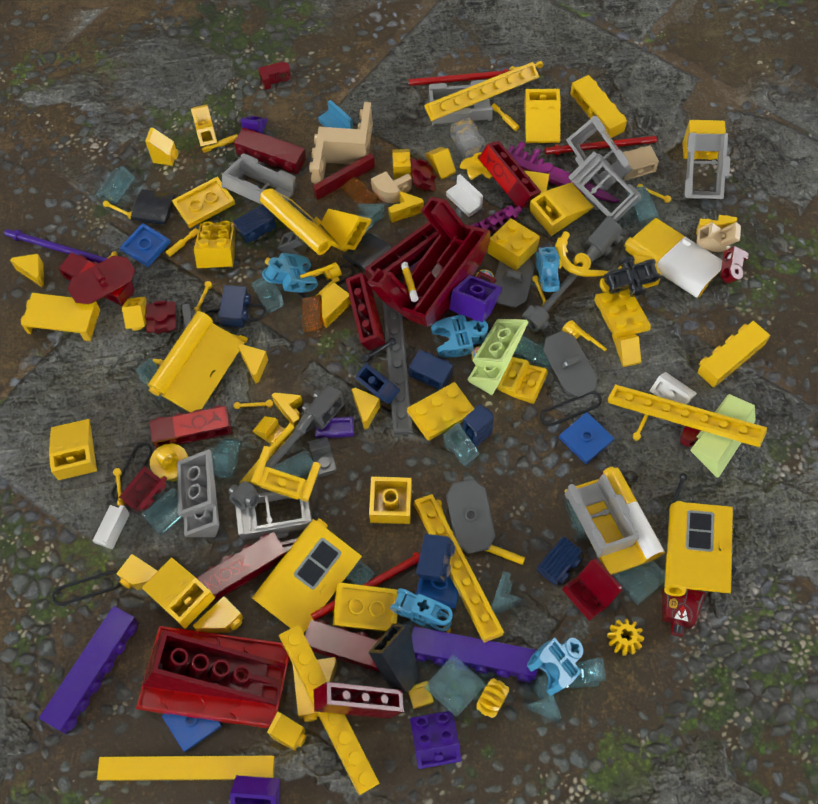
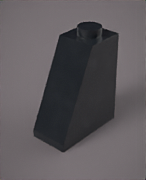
M393 623L368 653L389 687L402 690V693H407L419 679L415 653L408 624Z

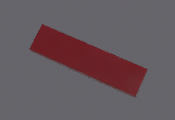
M370 153L313 185L314 197L319 200L374 169V156Z

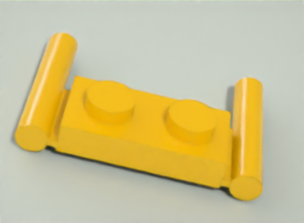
M264 446L250 483L287 497L308 502L321 464L313 462L308 479L305 480L265 467L271 448Z

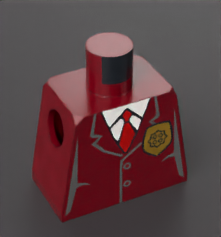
M663 587L662 621L672 624L671 635L682 637L685 627L692 628L695 625L706 592L686 589V593L683 596H670L665 593Z

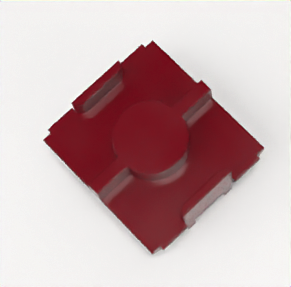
M411 158L413 184L416 185V189L421 188L424 192L426 190L436 191L434 180L437 178V175L433 173V167L428 165V161L423 159L417 161Z
M164 300L146 305L147 333H169V331L176 330L175 302H166Z

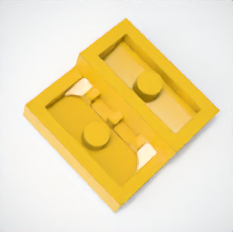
M512 357L497 389L512 397L534 404L548 375V371L545 368L530 365L528 360Z

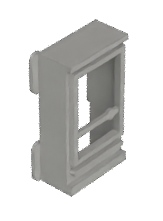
M485 80L471 81V85L447 87L446 83L430 84L429 103ZM486 99L474 104V109L464 108L432 121V126L442 123L479 120L492 121L493 107H490V100Z
M593 116L566 139L577 155L575 160L580 166L587 159V156L579 145L598 130L612 149L604 158H608L612 153L618 158L610 168L620 178H623L633 170L628 159L618 149L597 116ZM604 170L601 174L597 172L592 179L598 185L609 172L607 170ZM611 175L599 189L606 191L618 181Z
M689 133L684 198L724 199L725 176H728L730 173V157L727 156L728 133ZM718 151V161H694V152ZM694 163L718 164L716 192L692 191Z
M593 152L568 178L585 194V198L592 204L593 209H600L607 217L610 216L617 222L641 199V194L631 184H627L610 168V163L601 154ZM603 167L609 174L589 192L584 185ZM611 175L630 193L612 213L592 195L597 192V189Z
M241 154V157L222 174V188H227L262 204L260 202V194L268 186L275 188V191L290 198L294 194L296 177L284 171L275 172L258 164L257 159L247 154ZM246 175L266 185L260 189L250 182L240 180V178Z
M605 474L601 475L597 483L579 489L574 484L568 486L564 495L572 505L597 553V558L635 544L639 535L628 517L630 509L624 498L619 494L616 495ZM604 501L607 509L593 515L588 513L587 506ZM610 513L623 539L606 544L592 519L602 515L606 516Z
M272 491L258 493L260 495L258 504L266 502V521L268 522L266 525H257L255 507L252 509L247 507L245 510H242L235 506L238 533L242 541L260 538L267 533L271 534L273 532L278 539L286 538L289 532L305 530L312 521L309 500L305 502L300 499L301 519L271 523L273 519L270 515L269 502L288 498L292 499Z

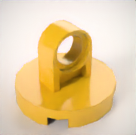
M172 443L164 444L152 453L150 468L159 478L166 476V481L171 480V482L178 480L177 462L189 456L185 449L179 445Z

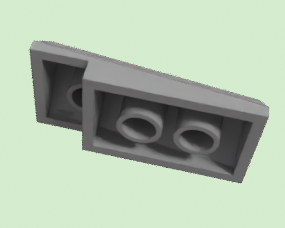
M208 449L177 462L179 516L184 518L185 537H216L219 528L212 453Z

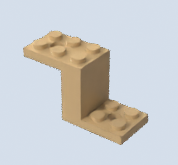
M364 102L363 109H360L361 123H358V129L318 128V134L314 136L316 147L312 148V158L314 159L313 162H310L309 167L312 173L311 183L315 185L324 179L326 163L352 164L369 154L373 127L371 102Z

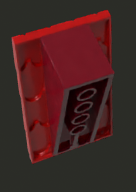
M159 626L136 709L269 728L278 712L289 655L283 643Z

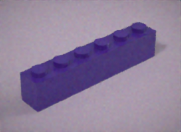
M115 606L112 607L39 719L64 734H67L68 731L75 727L77 717L81 711L83 712L88 707L90 697L99 690L102 684L101 680L106 673L108 674L112 670L114 660L125 650L129 637L136 633L139 622L135 617Z
M415 626L413 628L412 643L416 661L425 662V659L432 660L434 664L446 666V663L455 664L454 667L457 669L467 670L468 667L476 669V672L488 674L489 671L497 673L496 675L502 678H509V676L518 677V680L523 682L535 680L537 669L530 671L527 667L531 656L537 651L535 649L493 641L484 643L482 639Z

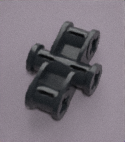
M633 256L621 259L618 262L619 266H622L621 269L610 271L604 275V279L607 280L610 288L608 290L609 293L616 294L630 289V297L644 294L646 289L642 285L655 282L661 278L655 267V259L646 260L638 264H634L635 258Z

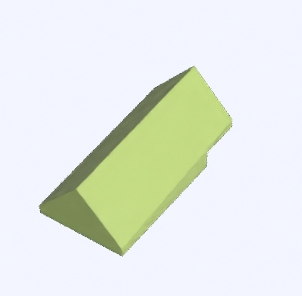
M496 320L472 360L476 366L467 379L471 384L493 395L526 329L528 320Z
M730 394L726 396L714 412L749 423H755V405ZM700 431L697 435L698 441L690 451L716 477H719L742 442Z

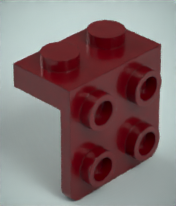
M144 466L118 498L136 512L144 511L154 502L152 498L154 494H160L166 487L165 481L167 477L159 478Z
M594 558L578 577L567 583L561 590L583 615L591 621L605 611L620 594L622 586Z

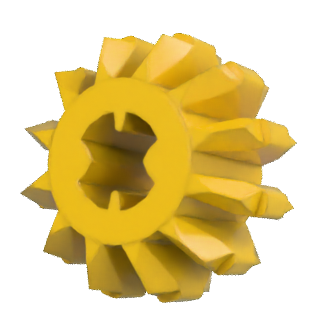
M627 618L624 620V623L617 620L616 626H610L611 632L607 634V637L612 639L609 642V646L616 645L615 653L621 649L622 655L626 656L628 651L633 655L636 652L635 649L640 650L642 647L640 642H643L644 637L639 635L642 632V628L635 629L636 622L629 625ZM624 634V636H629L630 638L627 640L621 636Z
M491 679L477 702V710L481 711L485 716L495 717L509 693V687L500 680Z

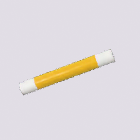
M403 262L401 268L411 301L416 302L418 295L408 263Z

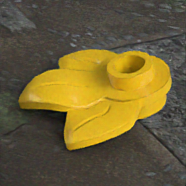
M482 152L475 153L472 157L464 159L460 164L461 169L467 170L470 180L481 174L488 179L492 177L478 159Z

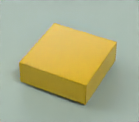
M428 681L414 685L408 692L413 709L434 703Z

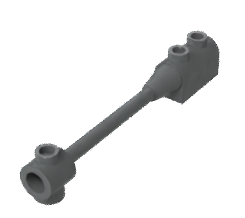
M610 216L601 223L582 246L587 250L585 254L590 258L591 263L602 256L606 257L612 251L610 246L613 243L617 245L623 238L621 236V226ZM570 273L560 285V290L555 291L542 307L529 306L522 315L523 320H528L526 326L528 329L537 332L539 329L543 331L549 324L547 321L549 319L547 311L578 275Z
M326 386L323 390H316L313 395L314 401L311 404L306 402L303 405V414L295 431L271 457L265 467L273 468L298 438L314 426L323 430L345 405L342 391L331 386ZM242 481L239 486L236 484L232 485L229 489L231 502L242 510H245L247 507L251 509L256 507L260 499V495L255 489L258 485H253L246 481Z

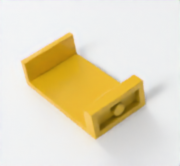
M32 293L26 303L27 309L25 315L21 318V325L28 334H31L33 328L80 333L83 340L91 341L100 308L96 301L91 304L76 303L72 297Z

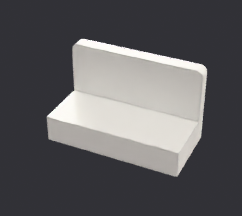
M459 174L457 176V184L446 191V196L470 217L482 208L483 195Z
M667 372L661 374L650 389V392L658 397L686 405L697 394Z
M112 505L109 506L93 539L95 544L113 550L130 515L125 506L120 505L119 508Z

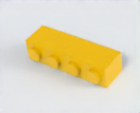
M587 75L572 83L570 95L590 119L593 116H597L611 138L625 131L626 117L619 112L616 105L609 100L606 93L599 88L595 80Z
M755 321L748 325L744 324L738 330L737 335L734 336L732 334L725 341V345L722 347L719 345L712 352L713 355L709 358L706 356L700 361V368L697 373L715 388L761 349L768 341L770 335Z

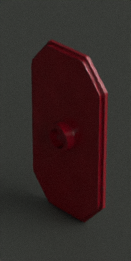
M112 256L74 276L67 290L76 303L91 304L130 283L135 269L127 257Z

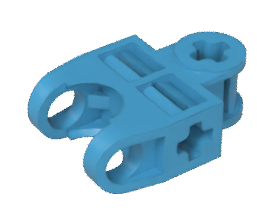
M555 247L539 248V252H535V266L539 273L540 286L545 292L559 291L558 267L560 266V258Z
M281 253L279 258H271L268 262L269 266L262 272V276L267 282L282 284L284 291L310 292L318 286L317 279L312 277V275L300 278V275L305 274L311 268V263L307 257L297 254Z
M456 315L434 323L431 326L432 334L449 338L444 345L437 348L438 356L453 358L472 354L473 345L482 344L488 335L487 322L484 321L482 323L475 320L466 322L465 315Z
M398 589V596L394 605H391L390 610L398 615L411 619V622L431 630L446 632L450 629L453 614L448 606L419 593L415 595L405 589ZM442 617V618H445L446 620H445V621H441V620H439L438 618ZM437 625H441V626L447 625V627H445V628H439Z
M554 637L542 644L531 656L527 667L530 671L542 669L547 674L548 684L546 692L549 696L570 685L580 675L581 671L575 663L583 655V646L576 638H569L563 644H560Z

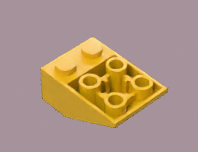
M526 89L524 100L526 143H560V89Z
M572 182L544 191L530 201V213L550 236H553L594 208Z
M233 222L200 223L194 246L197 268L233 267L235 258V227Z
M90 419L51 427L50 466L51 472L58 480L97 471Z
M172 557L142 587L184 629L215 599L208 588Z

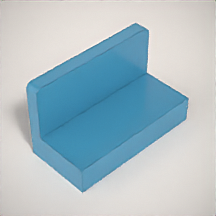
M329 100L328 111L318 117L319 122L324 127L353 129L352 118L334 102Z

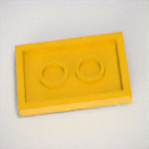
M217 176L173 199L172 203L187 226L192 228L235 205V200L226 188H222V182Z
M630 289L616 294L605 292L595 295L594 300L614 338L650 331L651 324L637 299L630 297Z
M455 382L407 408L408 414L427 441L463 422V418L474 410V407Z
M337 583L333 626L386 632L393 623L397 624V614L390 610V607L396 601L398 590Z

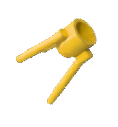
M336 262L300 275V278L311 275L316 277L324 274L327 280H332L314 296V300H317L322 295L326 287H330L333 283L340 281L338 277L342 273Z
M573 320L567 322L562 328L563 332L574 336L576 339L581 335L603 351L607 350L601 343L583 331Z

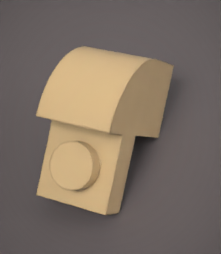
M384 172L371 178L372 190L381 201L397 203L400 202V192L407 193L412 189V178L409 174H406L393 181L388 173Z
M713 222L698 228L697 244L708 251L723 252L729 249L731 244L740 241L741 225L736 222L721 229Z

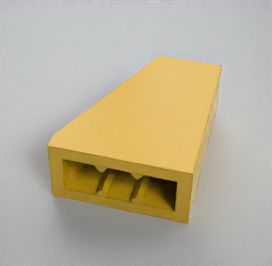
M328 209L320 224L342 248L355 250L372 220Z
M336 658L317 660L327 681L332 682L337 668ZM293 665L298 716L300 719H304L305 722L315 721L319 715L317 712H314V705Z

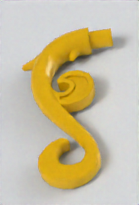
M564 231L562 236L558 238L555 248L560 258L559 269L563 266L570 273L583 277L604 276L609 272L589 270L591 260L585 253L577 254L573 259L574 264H572L566 256V253H568L566 245L568 244L567 240L570 234ZM600 279L601 290L604 293L609 292L610 288L605 283V279Z

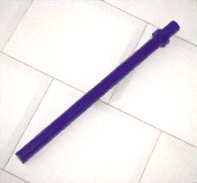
M6 229L4 232L5 236L11 237L15 241L22 240L66 254L71 252L76 255L81 254L89 261L101 263L108 259L26 235L19 230L12 231Z

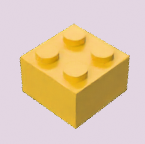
M689 120L683 139L684 159L688 158L689 133L724 134L726 133L725 121ZM695 151L694 160L718 159V151Z
M510 218L490 238L487 253L517 271L537 251L540 236Z
M371 477L370 523L410 524L411 478Z

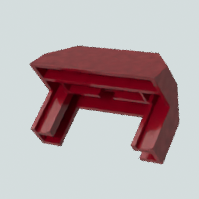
M431 197L421 210L439 233V236L411 272L418 300L416 302L411 301L406 281L401 284L392 272L387 271L384 274L381 269L377 268L367 282L387 306L412 322L426 327L443 318L450 308L452 290L468 275H474L482 264L490 243L489 230L464 224L446 200Z

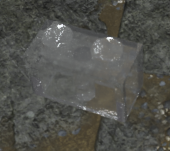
M470 117L451 124L450 135L464 159L470 158L475 153L484 150L485 140L483 136L479 135L478 128L475 123H472Z

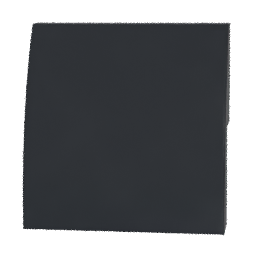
M142 189L134 204L131 220L165 225L171 216L170 209L173 205L172 200L176 198L175 194Z
M367 233L362 237L355 250L348 249L342 256L354 267L357 265L365 272V267L392 247L380 238Z

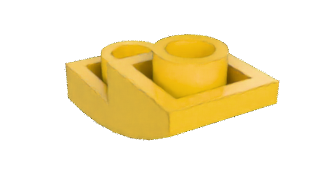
M719 215L717 221L700 218L696 234L698 233V228L712 222L721 229L736 223L737 217Z

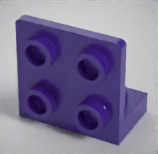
M452 711L410 718L418 769L461 762L460 745Z

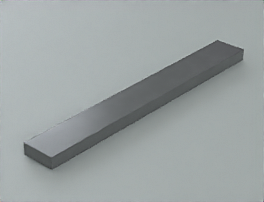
M383 301L386 343L390 338L396 340L394 345L386 347L389 380L400 389L391 402L394 436L413 434L412 418L407 412V408L410 407L403 318L400 313L387 306Z

